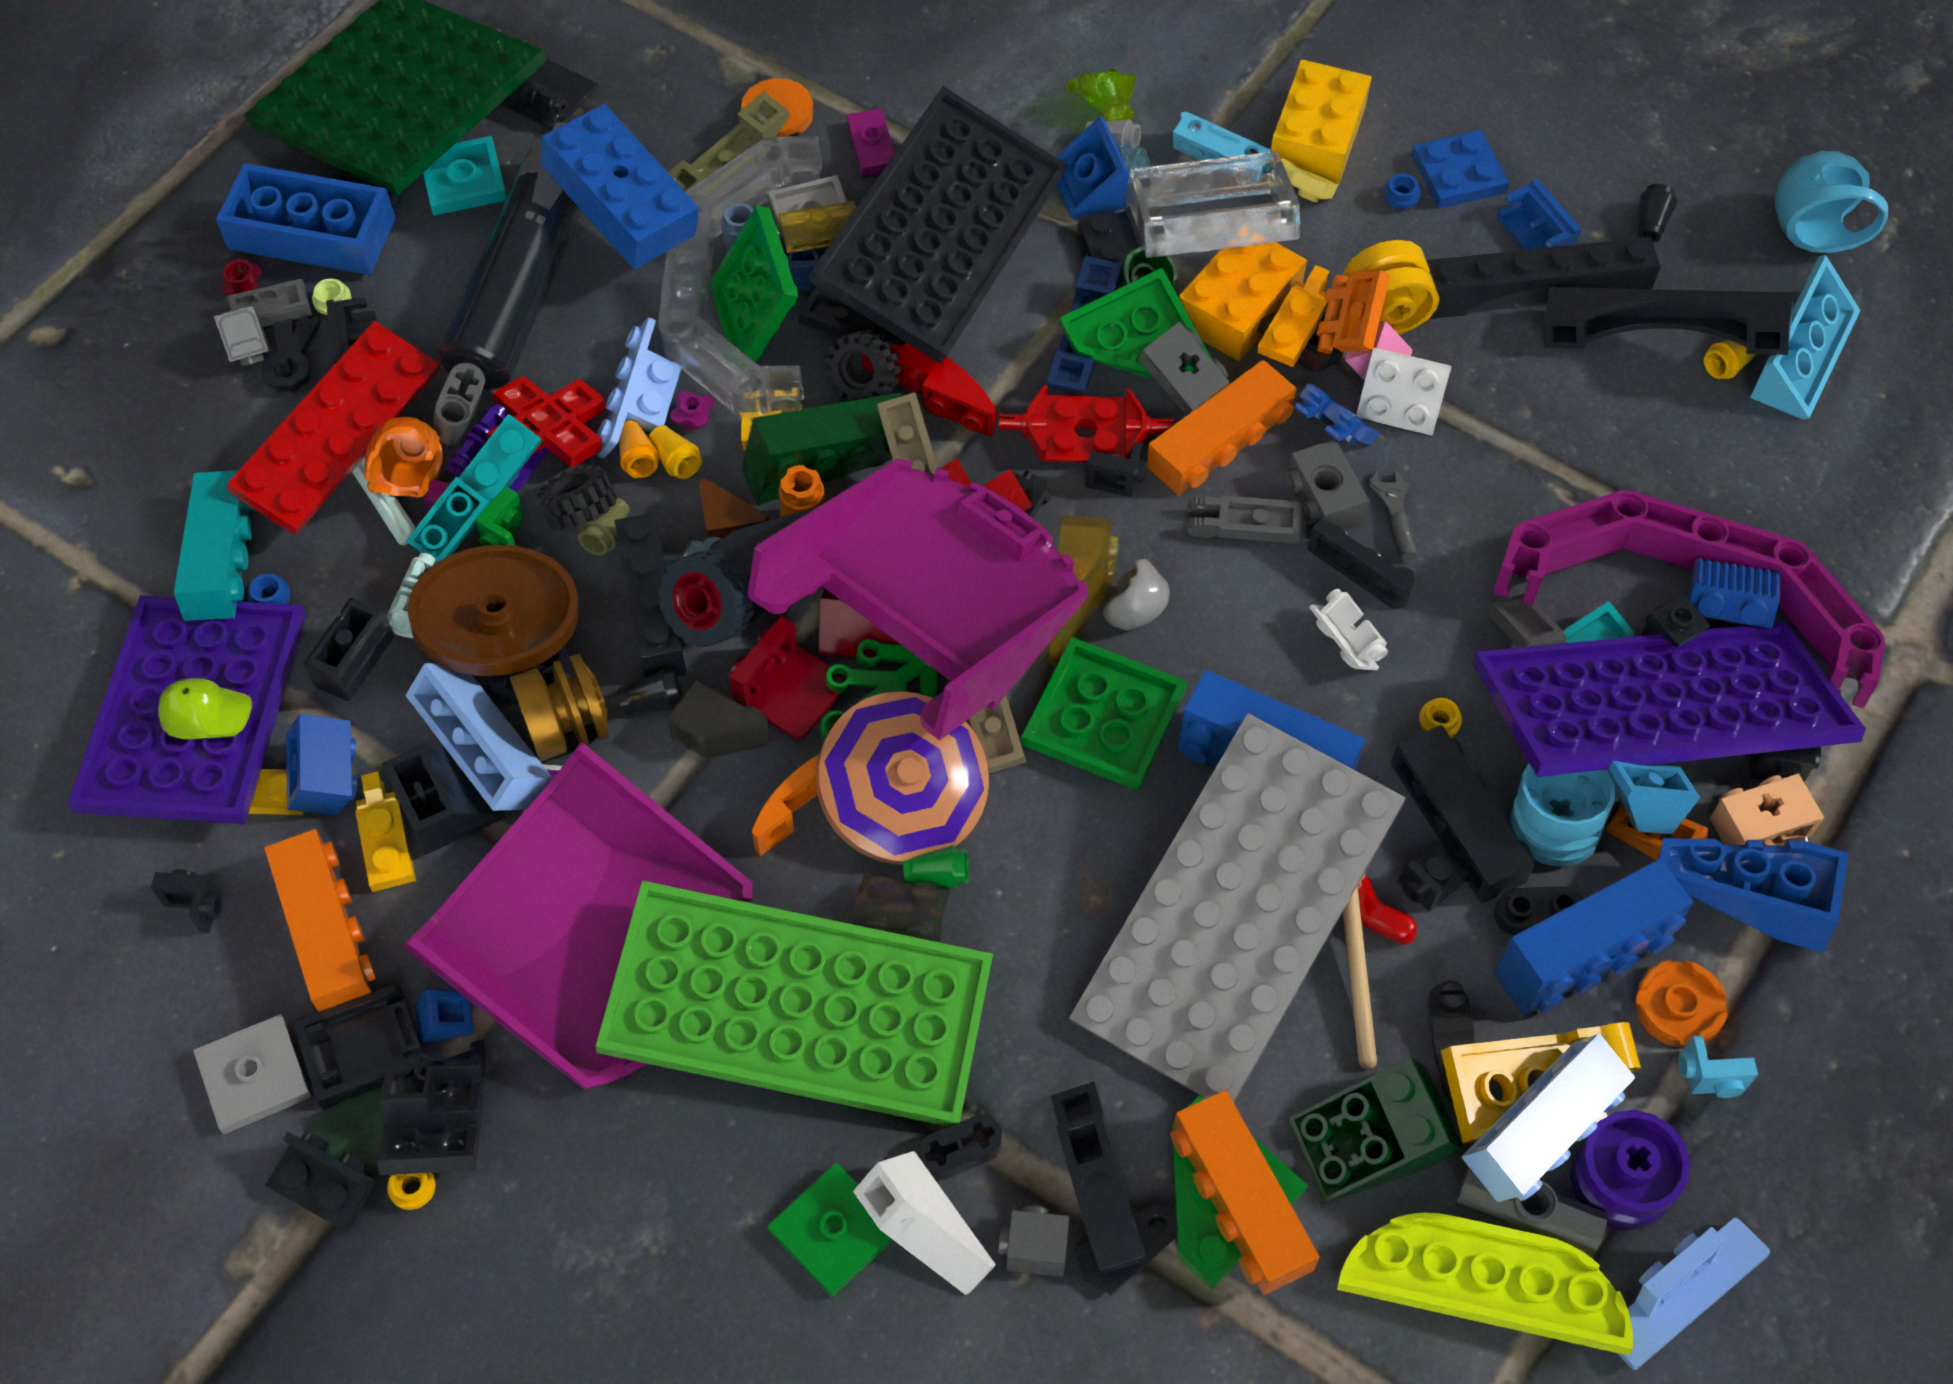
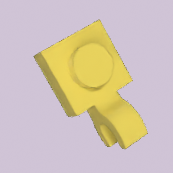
M1276 158L1275 163L1284 167L1285 175L1281 179L1275 176H1268L1267 181L1271 185L1282 187L1291 184L1299 188L1297 193L1299 196L1318 203L1319 198H1333L1338 184L1307 169L1297 167L1287 158Z

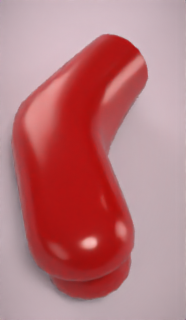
M1365 876L1361 880L1362 887L1358 889L1362 925L1368 930L1393 940L1398 944L1407 945L1412 943L1417 936L1415 920L1408 914L1382 904L1374 892L1370 878Z

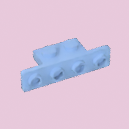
M650 317L640 327L634 326L626 339L625 347L629 348L627 357L625 356L621 360L615 377L620 379L618 387L612 390L607 399L605 408L610 410L608 418L602 421L597 431V435L602 438V450L596 453V456L602 459L617 445L625 421H636L642 429L649 432L665 424L682 366L647 350L656 320Z
M1733 1218L1718 1232L1711 1227L1700 1237L1695 1233L1689 1234L1673 1250L1676 1257L1664 1266L1658 1261L1641 1276L1639 1282L1643 1286L1636 1301L1628 1307L1633 1331V1349L1629 1356L1617 1353L1631 1369L1637 1370L1768 1257L1770 1249L1738 1218Z

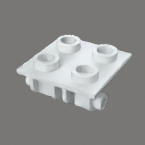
M1373 347L1356 416L1433 436L1452 366Z

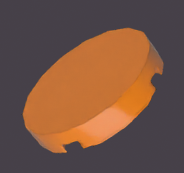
M772 78L761 81L749 88L742 98L741 110L764 91L789 111L790 116L773 139L775 141L790 139V135L798 131L801 134L813 121L814 107L809 91L800 83L789 79Z
M1673 960L1661 961L1649 968L1636 987L1634 1007L1638 1020L1646 1031L1663 1044L1682 1049L1692 1036L1702 1035L1704 1043L1713 1039L1726 1021L1728 1009L1726 1010L1725 999L1727 997L1724 987L1714 974L1701 965L1686 960L1684 963L1672 962Z

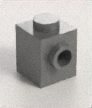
M1026 1206L1022 1208V1211L1012 1210L1010 1226L1001 1225L998 1254L1007 1255V1271L1063 1277L1069 1216L1050 1214V1210L1039 1206Z

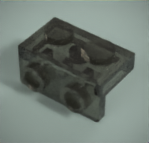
M863 876L854 904L853 925L941 943L942 927L949 904L950 888L938 887L931 883L917 884L896 881L884 876Z

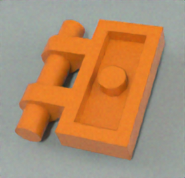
M1382 270L1350 272L1349 277L1344 275L1334 276L1332 287L1327 289L1324 300L1327 301L1324 321L1319 322L1317 336L1320 338L1317 351L1331 354L1333 347L1341 352L1373 350L1390 275Z

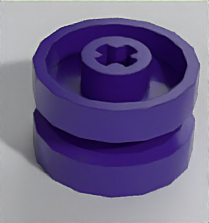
M1638 1110L1618 1111L1598 1121V1127L1587 1137L1573 1158L1570 1178L1575 1197L1580 1203L1608 1213L1606 1226L1623 1231L1644 1229L1660 1220L1669 1207L1678 1199L1688 1183L1691 1163L1685 1143L1671 1125L1650 1113Z

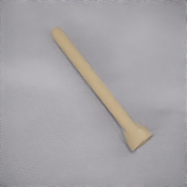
M1360 880L1342 915L1358 1060L1363 1069L1370 1070L1377 1064L1358 896V889L1362 887Z

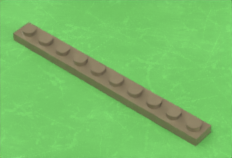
M916 393L878 403L877 407L893 461L897 458L913 461L912 469L935 474L938 466ZM1007 695L1004 696L993 711L984 707L969 718L971 728L978 737L985 753L989 774L1026 763Z

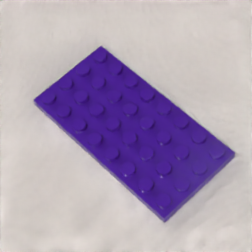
M1786 622L1773 623L1772 629L1751 625L1708 629L1702 635L1679 647H1674L1664 634L1479 651L1475 652L1473 667L1537 777L1607 770L1612 761L1644 766L1856 743L1862 741L1866 731L1864 725Z

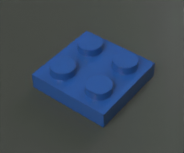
M1482 130L1413 145L1411 156L1438 209L1507 193L1510 182Z

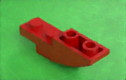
M905 343L903 347L895 345L889 349L891 354L898 352L900 359L894 361V365H901V372L895 375V377L900 378L898 383L909 391L922 393L924 409L937 417H945L957 422L972 432H980L993 437L996 432V408L986 392L962 367L948 357L941 365L908 343ZM861 353L862 368L874 375L872 362L865 354Z

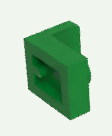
M505 486L476 518L475 523L480 537L479 542L482 546H515L511 533L519 527L524 516L518 493Z

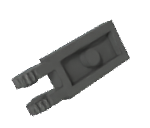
M1221 495V498L1208 496L1192 497L1187 504L1188 512L1193 516H1198V518H1190L1186 522V533H1189L1192 537L1210 539L1218 535V538L1299 544L1301 530L1300 501ZM1219 514V518H1211Z

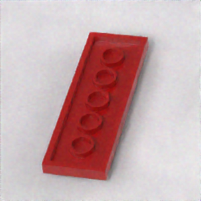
M374 321L227 483V491L296 536L365 457L367 446L378 427L386 423L387 420L400 417L437 375L440 364Z

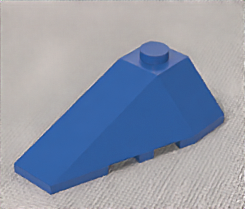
M1663 838L1658 860H1663L1688 895L1777 940L1824 952L1839 921L1849 853L1806 841H1788L1786 846L1763 845L1762 840H1747L1745 845H1723L1717 839Z

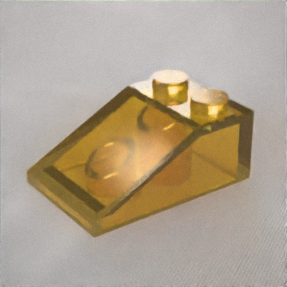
M1062 515L1058 551L1062 556L1068 554L1074 561L1073 571L1079 581H1085L1089 593L1084 603L1050 642V665H1057L1071 637L1077 638L1105 599L1106 583H1114L1119 536H1110L1112 519Z

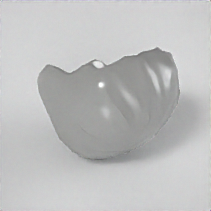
M1147 559L1135 561L1136 567L1119 577L1117 593L1112 595L1103 607L1102 615L1113 627L1122 630L1143 627L1159 617L1166 608L1170 596L1168 583Z

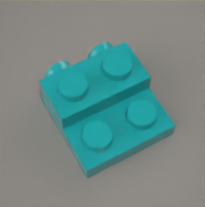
M492 136L456 143L423 173L433 216L506 201L507 198Z

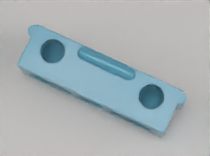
M1187 111L1181 113V120L1173 131L1174 149L1257 186L1264 173L1271 170V149ZM1195 123L1201 126L1200 130L1195 127ZM1250 149H1255L1258 155L1252 154Z

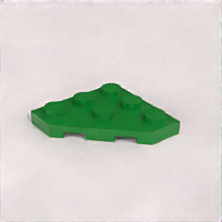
M1163 268L1060 317L1058 322L1076 355L1094 358V362L1153 381L1155 380L1138 361L1144 348L1179 321L1186 329H1193L1199 336ZM1203 343L1202 349L1209 356V358L1212 359ZM1181 365L1179 368L1183 373L1188 370L1193 372L1194 370L1191 365L1188 367Z
M1199 1095L1189 1106L1206 1098ZM1173 1121L1172 1124H1171V1132L1174 1131V1130H1173L1174 1121ZM1253 1136L1292 1206L1306 1192L1308 1185ZM1171 1139L1174 1207L1177 1216V1227L1179 1226L1176 1237L1177 1258L1213 1290L1239 1263V1258L1242 1255L1234 1241L1227 1242L1221 1234L1215 1218L1219 1214L1211 1198L1205 1200L1200 1195L1193 1180V1173L1196 1171L1188 1156L1182 1158L1178 1154Z

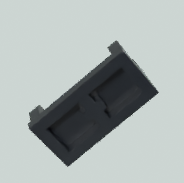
M352 298L335 302L334 299L326 300L334 364L337 363L374 321L377 322L375 311L351 312L355 309L367 307V300L364 298Z

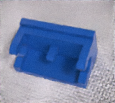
M1538 178L1532 180L1531 184L1519 188L1505 197V200L1512 205L1498 211L1497 220L1523 250L1577 244L1581 228Z

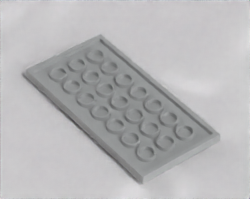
M1248 713L1070 1015V1021L1198 1096L1202 1095L1208 1098L1226 1089L1232 1101L1235 1102L1401 810L1406 797Z

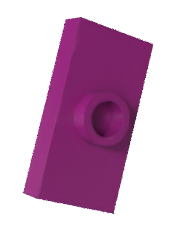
M882 108L846 114L847 126L862 177L881 174L895 154Z

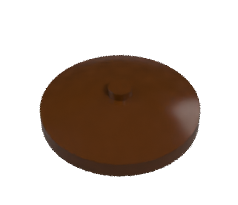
M487 545L457 552L430 567L412 589L408 602V616L411 633L416 644L430 659L456 672L477 676H497L532 668L559 652L572 637L579 618V603L573 579L558 562L549 556L519 546Z

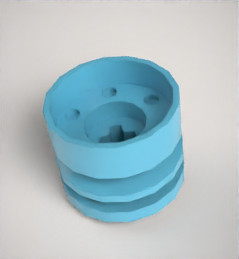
M1527 765L1522 774L1518 795L1514 800L1510 813V828L1519 841L1522 840L1528 845L1534 860L1544 865L1565 867L1580 864L1593 855L1600 842L1605 822L1610 815L1615 801V784L1608 770L1537 777L1531 765Z

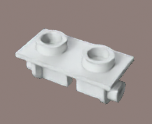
M1335 589L1327 595L1326 600L1329 603L1326 606L1312 604L1309 606L1310 610L1317 617L1316 624L1326 636L1335 640L1342 649L1340 651L1342 659L1354 669L1377 671L1379 669L1375 661H1379L1387 655L1388 650L1385 648L1387 642L1369 620H1364L1357 628L1354 626L1364 613L1347 592Z

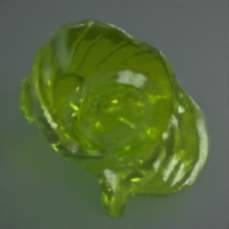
M1116 69L1097 73L1084 72L1082 75H1077L1066 82V90L1072 94L1080 93L1090 106L1104 113L1105 121L1133 120L1134 111L1129 101L1134 93L1137 74L1122 75Z

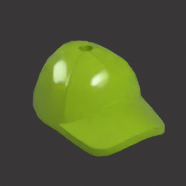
M182 679L171 683L162 692L159 698L158 716L162 729L169 736L189 740L231 737L240 733L245 727L252 710V700L246 694L221 688L213 681L207 679Z

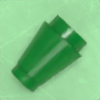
M954 845L917 855L903 862L906 884L958 889L959 884L969 883L966 849H956Z

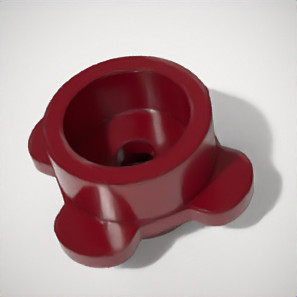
M244 259L230 261L222 271L225 280L220 287L222 293L229 296L234 293L238 294L259 289L257 279L262 274L261 267L257 264H251Z

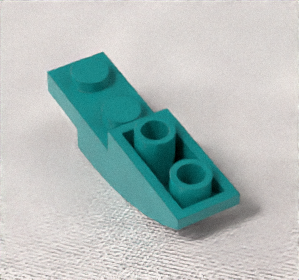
M508 414L460 477L456 476L406 542L419 552L433 556L435 564L452 555L476 528V518L505 486L509 488L520 475V469L543 440Z

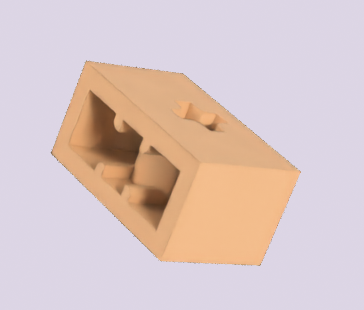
M1795 774L1783 779L1779 775L1770 777L1761 782L1756 788L1743 791L1742 788L1728 791L1719 798V803L1712 813L1710 820L1724 845H1745L1747 840H1762L1763 845L1785 846L1784 840L1796 837H1811L1825 817L1801 776Z

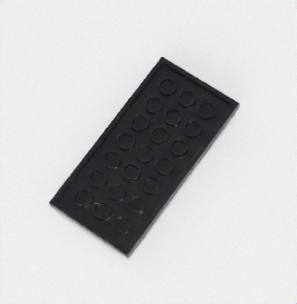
M943 86L813 268L808 281L942 365L1055 189L1068 165Z

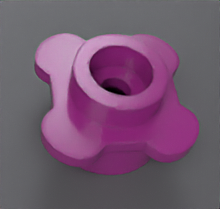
M689 391L680 392L676 397L678 402L676 409L670 413L671 420L688 430H698L706 426L709 422V409H712L715 405L713 397L710 395L699 396L691 394Z

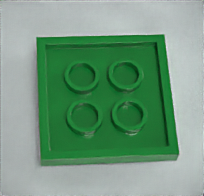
M757 205L709 282L735 371L750 372L757 359L762 356L764 348L773 334L778 331L782 320L790 308L795 305L798 297L797 286L793 282L788 266V258L784 254L778 228L774 223L769 207Z
M1071 637L1021 736V745L1139 792L1185 695L1188 681Z

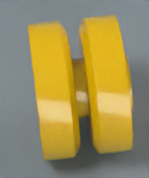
M1392 240L1370 246L1354 256L1344 269L1343 275L1349 277L1350 272L1382 270L1390 275L1379 323L1386 321L1398 335L1423 324L1438 307L1440 298L1421 247L1411 241Z

